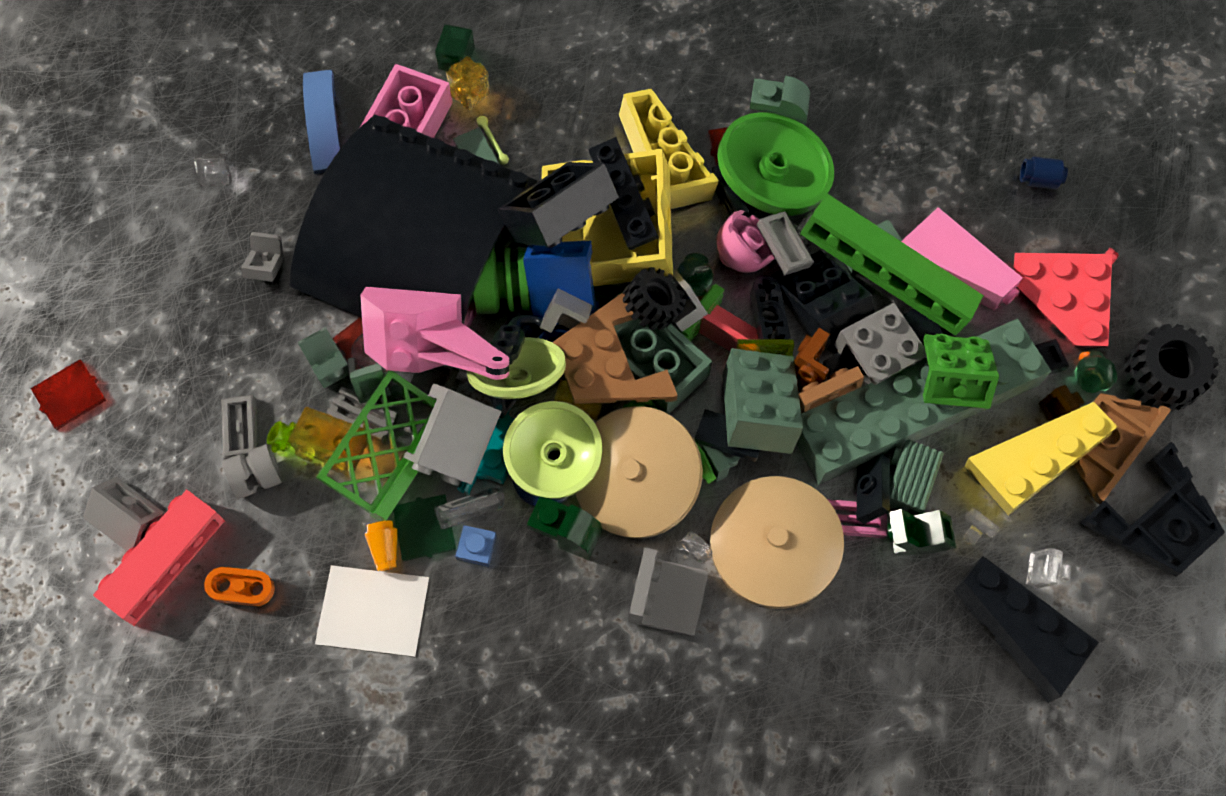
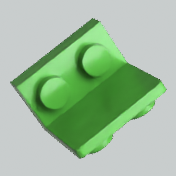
M926 334L923 342L929 371L923 392L924 403L990 409L999 374L989 341L975 336L963 338L952 337L947 334Z

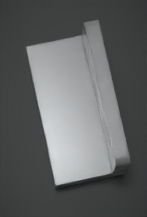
M673 267L674 282H679L681 286L678 290H684L685 295L682 299H686V304L683 306L684 310L673 322L683 332L708 313L689 284Z
M114 477L92 487L83 517L120 547L128 551L130 548L137 546L142 533L153 522L159 521L165 513L118 477Z

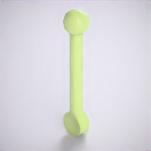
M479 116L476 120L477 126L486 133L498 155L497 160L499 164L506 165L509 161L508 155L502 152L490 131L487 117Z

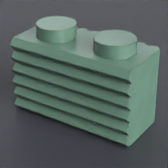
M907 439L901 448L895 447L889 465L894 466L890 477L891 509H903L912 515H919L925 512L944 455L942 451L931 449L929 446L913 442L911 439Z

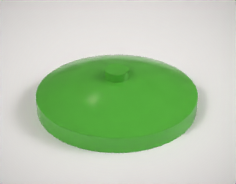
M769 112L751 113L742 116L727 128L718 147V164L726 183L746 203L767 213L778 214L786 211L788 216L809 212L820 204L826 193L830 191L834 181V164L822 140L808 127L790 117Z

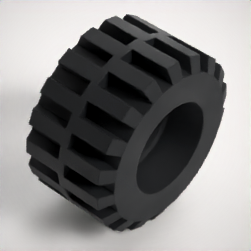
M1165 324L1160 328L1155 327L1150 330L1128 353L1126 357L1128 361L1124 364V371L1128 372L1125 380L1126 383L1132 384L1130 391L1133 395L1138 393L1141 396L1139 400L1144 404L1147 401L1152 403L1151 407L1159 408L1160 406H1166L1171 411L1175 408L1177 410L1184 409L1197 400L1214 384L1213 380L1218 375V370L1215 368L1219 365L1218 358L1212 356L1215 353L1213 346H1207L1206 342L1208 340L1203 335L1198 337L1196 330L1192 328L1188 331L1184 330V325L1176 324L1173 328L1170 324ZM1159 358H1165L1173 362L1179 368L1182 378H1177L1167 373L1161 366Z

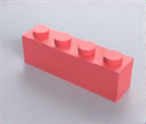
M186 489L182 495L176 496L170 502L168 511L160 520L153 522L147 528L145 537L137 546L130 548L124 554L121 560L122 563L114 572L106 575L100 581L98 590L93 596L123 620L135 626L222 526L225 520L214 509Z

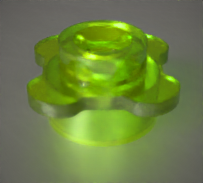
M278 421L271 427L267 435V444L271 445L273 453H276L278 450L284 452L294 444L296 439L295 430L297 428L295 422L287 425Z

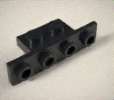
M617 137L591 147L588 151L593 163L605 164L619 198L610 203L628 249L632 250L658 239L659 237L650 218L656 215L649 197L642 199L640 192L645 191L641 178L638 173L632 175Z

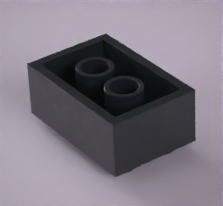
M567 162L498 208V211L514 243L551 248L561 243L562 237L570 231H576L584 227L586 220L593 215H599L607 211L609 204L619 197L604 163Z

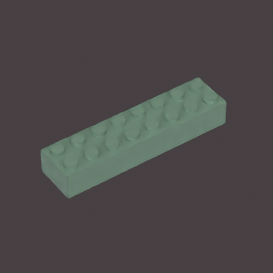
M1018 318L976 336L989 341L999 374L991 407L1040 386L1051 372ZM926 358L877 385L867 384L801 413L803 430L796 445L818 485H821L856 469L861 464L880 454L885 456L894 452L895 447L901 448L907 439L916 442L985 411L987 408L924 403L923 392L929 371Z

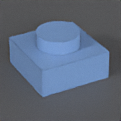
M464 525L455 555L456 560L489 567L497 536L496 532Z

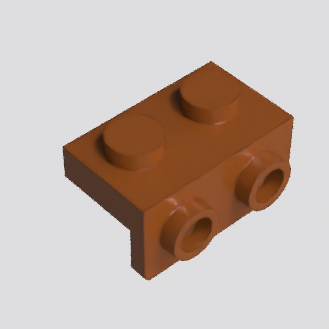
M818 328L813 337L806 335L797 350L799 353L794 363L799 392L812 382L818 381L819 384L825 382L829 372L826 366L819 363L830 336L829 333L821 328Z

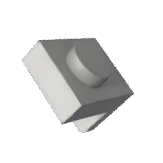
M252 232L249 237L251 251L241 267L242 278L273 282L284 261L281 236Z

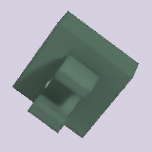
M702 445V450L705 452L717 478L715 482L726 478L730 467L736 466L740 460L738 456L728 458L722 451Z

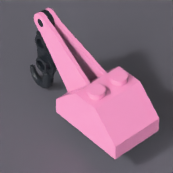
M366 287L360 295L364 352L389 371L421 373L448 365L478 373L490 379H504L509 376V365L518 358L525 341V334L521 327L526 325H537L540 327L543 320L533 315L517 316L509 324L500 327V330L495 333L490 344L462 323L461 294Z

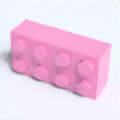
M395 64L361 126L374 115H378L434 138L453 103L449 82Z

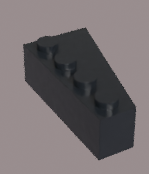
M984 556L969 569L954 590L980 623L986 625L997 638L995 641L1004 651L1007 650L1019 664V669L1027 679L1030 678L1040 689V694L1047 703L1062 697L1099 643Z

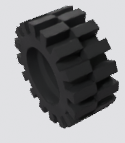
M652 267L648 270L646 268L641 270L623 292L625 294L623 303H629L625 307L626 311L634 313L631 316L634 321L637 318L641 320L639 325L645 327L649 324L650 330H655L657 327L658 330H662L668 327L684 310L683 306L686 304V299H682L685 295L684 290H678L681 285L678 281L675 283L671 281L673 278L671 274L664 276V270L659 269L656 272L655 268ZM649 294L653 295L660 302V304L652 300Z

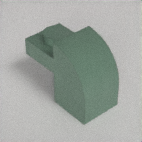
M786 75L784 82L754 78L750 103L751 110L777 113L790 117L806 126L810 102V90L807 85L794 77Z
M326 327L298 341V345L323 388L349 375L348 364Z

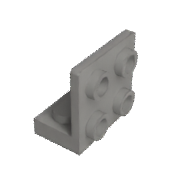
M895 303L841 330L834 343L840 355L849 350L853 353L874 385L881 383L927 357L925 347Z
M644 547L628 622L693 637L697 629L708 572L698 568L656 559L658 550Z

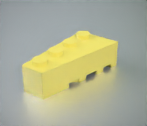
M646 89L624 94L619 117L633 153L663 149L670 169L671 209L712 200L719 182L718 178L714 173L710 174L704 166V159L698 152L695 153L687 143V136L682 129L678 130L671 121L672 116L654 91Z
M1092 402L969 457L965 467L1009 516L1109 437L1117 426L1095 402Z

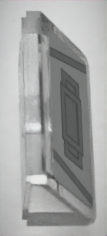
M493 487L436 506L434 511L441 529L444 530L502 510L505 496L502 491Z

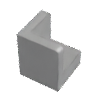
M558 288L544 314L540 328L552 333L557 323L569 329H572L580 322L586 323L589 319L592 305Z

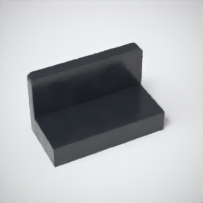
M707 409L704 410L694 439L698 444L753 462L757 461L760 450L728 447L725 415Z

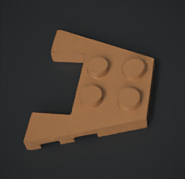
M623 293L590 315L586 323L580 322L553 341L564 352L566 368L563 374L574 404L616 403V400H636V402H649V400L665 399V402H673L677 400L678 395L668 370L637 380L634 379L614 328L615 325L633 320L631 316L634 313L632 311L627 312L625 309L629 303H623V297L625 296Z

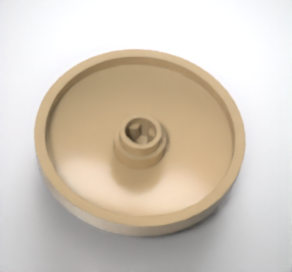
M626 407L613 411L598 420L595 424L602 440V460L593 480L584 489L576 493L581 508L594 516L601 523L602 529L627 538H649L662 534L676 526L692 509L702 484V459L693 436L674 417L650 407Z
M770 476L743 484L723 501L712 523L710 548L712 560L719 576L737 596L760 607L787 609L813 600L830 585L842 561L844 534L835 509L818 490L793 478Z

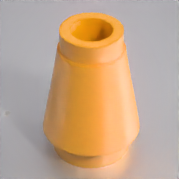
M380 521L366 525L367 533L364 535L377 571L397 568L398 529L394 528L393 521Z

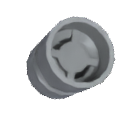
M268 444L249 450L247 457L239 454L222 461L226 478L237 500L256 493L259 486L263 489H268L283 483L277 461Z

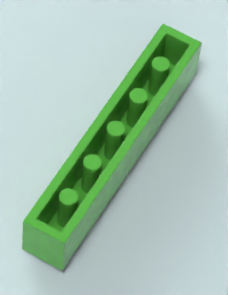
M826 193L800 232L802 236L955 336L972 320L984 296L828 193Z

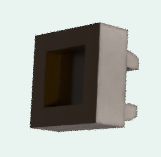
M1063 385L1054 389L1038 404L1048 420L1052 421L1079 409V405L1085 402L1078 392L1071 394L1067 386Z

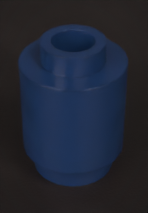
M1042 157L1024 159L1020 169V182L1026 183L1030 187L1057 190L1060 184H1065L1068 168L1064 166L1063 160Z

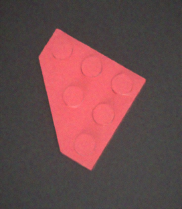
M1015 253L1014 271L1023 278L1016 289L1021 294L1023 293L1034 304L1035 308L1074 347L1108 348L1112 254Z

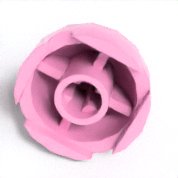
M739 210L734 212L721 225L716 237L717 250L720 260L725 266L738 272L752 273L764 268L775 258L756 225L759 219L754 215L748 218L742 215L745 211Z

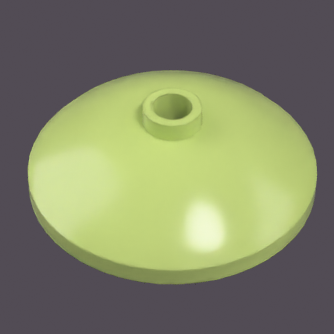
M525 337L518 358L509 365V376L507 378L495 380L466 370L472 387L483 394L501 399H519L538 394L550 388L563 375L566 361L564 352L556 344L544 339Z
M560 401L538 403L521 412L509 426L503 443V457L509 475L521 489L536 497L561 499L578 493L593 480L602 460V440L594 421L580 408ZM553 450L560 452V457L556 460H551L548 457L549 453Z

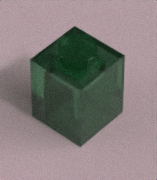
M444 25L435 50L438 69L444 70L447 73L466 75L475 49L473 31L471 29Z

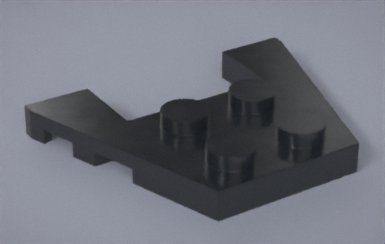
M1170 442L1147 464L1171 486V490L1132 525H1129L1106 501L1095 508L1081 523L1176 577L1213 545L1225 531L1205 496L1199 495L1191 481L1193 475L1187 466L1183 467L1177 456L1179 451L1175 444Z

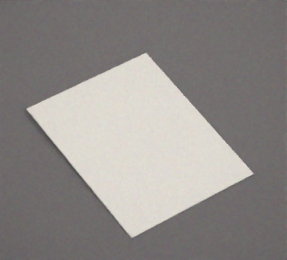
M331 565L315 644L415 657L429 577Z

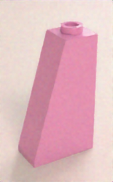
M939 207L901 241L984 295L980 304L994 311L1002 303L1010 304L1020 292L1016 288L1023 278Z

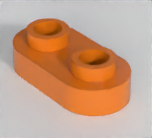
M218 567L207 575L204 582V588L208 596L219 603L258 607L268 603L275 591L272 579L266 573L259 570ZM230 582V586L226 591H220L222 583ZM258 585H263L262 592L258 595H253V589Z

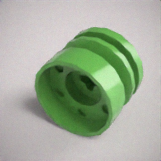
M518 246V260L513 261L511 247H506L504 261L499 262L493 248L474 291V301L478 315L498 313L500 299L507 300L510 313L516 311V298H521L522 311H531L523 262L527 249L526 246Z

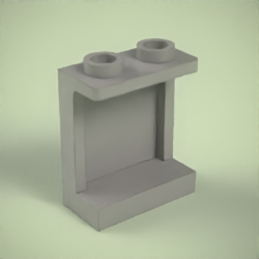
M433 383L428 396L437 399L415 453L412 454L406 451L403 458L414 462L412 469L430 476L432 470L440 472L439 479L457 486L459 480L472 484L502 411Z

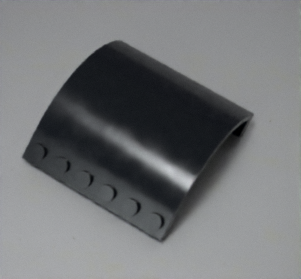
M374 115L352 134L341 147L315 190L296 241L289 286L361 318L360 295L366 287L461 294L462 323L464 324L482 271L496 242L506 227L498 208L536 184L538 180L530 178L522 172H516L503 167L495 161L476 156L468 150L459 149L444 143L441 139L432 138L417 132L411 127L397 124L386 117Z

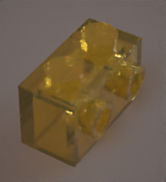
M305 406L288 441L295 450V455L309 462L317 459L326 463L352 423ZM359 427L356 432L364 431V428ZM365 435L352 437L349 441L351 457L363 455L367 446ZM344 450L338 459L346 458ZM360 459L352 461L354 471ZM347 462L334 464L330 470L342 473L343 470L348 471Z

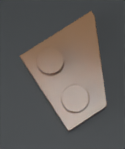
M857 366L850 370L842 368L830 376L831 379L821 384L816 381L805 386L801 390L802 393H799L801 413L861 388L864 376L859 367Z

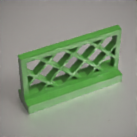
M388 371L316 479L368 512L369 516L378 522L387 521L418 473L417 470L412 469L414 462L403 457L406 451L412 454L415 453L431 415L430 413L427 419L414 421L411 403L422 401L433 409L436 400L394 371ZM390 381L402 387L404 400L387 402L385 388ZM409 393L415 396L416 398L410 399ZM381 396L382 404L374 405ZM405 404L409 422L392 425L389 407ZM383 408L387 426L369 429L368 413L370 410ZM363 423L364 431L356 432ZM423 424L417 433L416 425ZM410 427L412 442L409 446L397 448L393 430ZM388 431L391 449L374 452L371 434ZM365 435L369 453L351 457L349 441L352 437ZM344 450L346 458L338 459ZM405 451L399 460L398 452ZM392 453L395 464L394 469L391 473L379 475L375 456ZM370 458L373 476L356 480L352 461ZM347 462L351 481L338 483L327 476L334 464ZM387 478L381 487L380 479ZM374 480L377 495L369 504L359 497L357 484ZM352 485L353 492H351L344 486Z

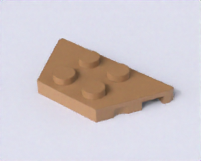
M1100 393L1093 402L1117 426L1109 437L1074 464L1095 502L1100 505L1107 498L1169 414L1170 408L1166 406H1160L1159 408L1141 405V401L1132 399L1122 400L1116 396Z

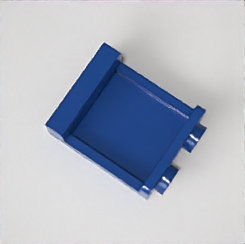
M591 241L561 242L551 248L538 245L527 247L523 262L533 316L543 319L558 288L591 304L590 315L600 309L599 301L595 300L590 264L593 253Z

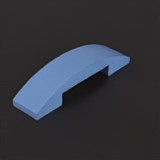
M332 69L303 73L304 110L314 174L324 173L341 149Z

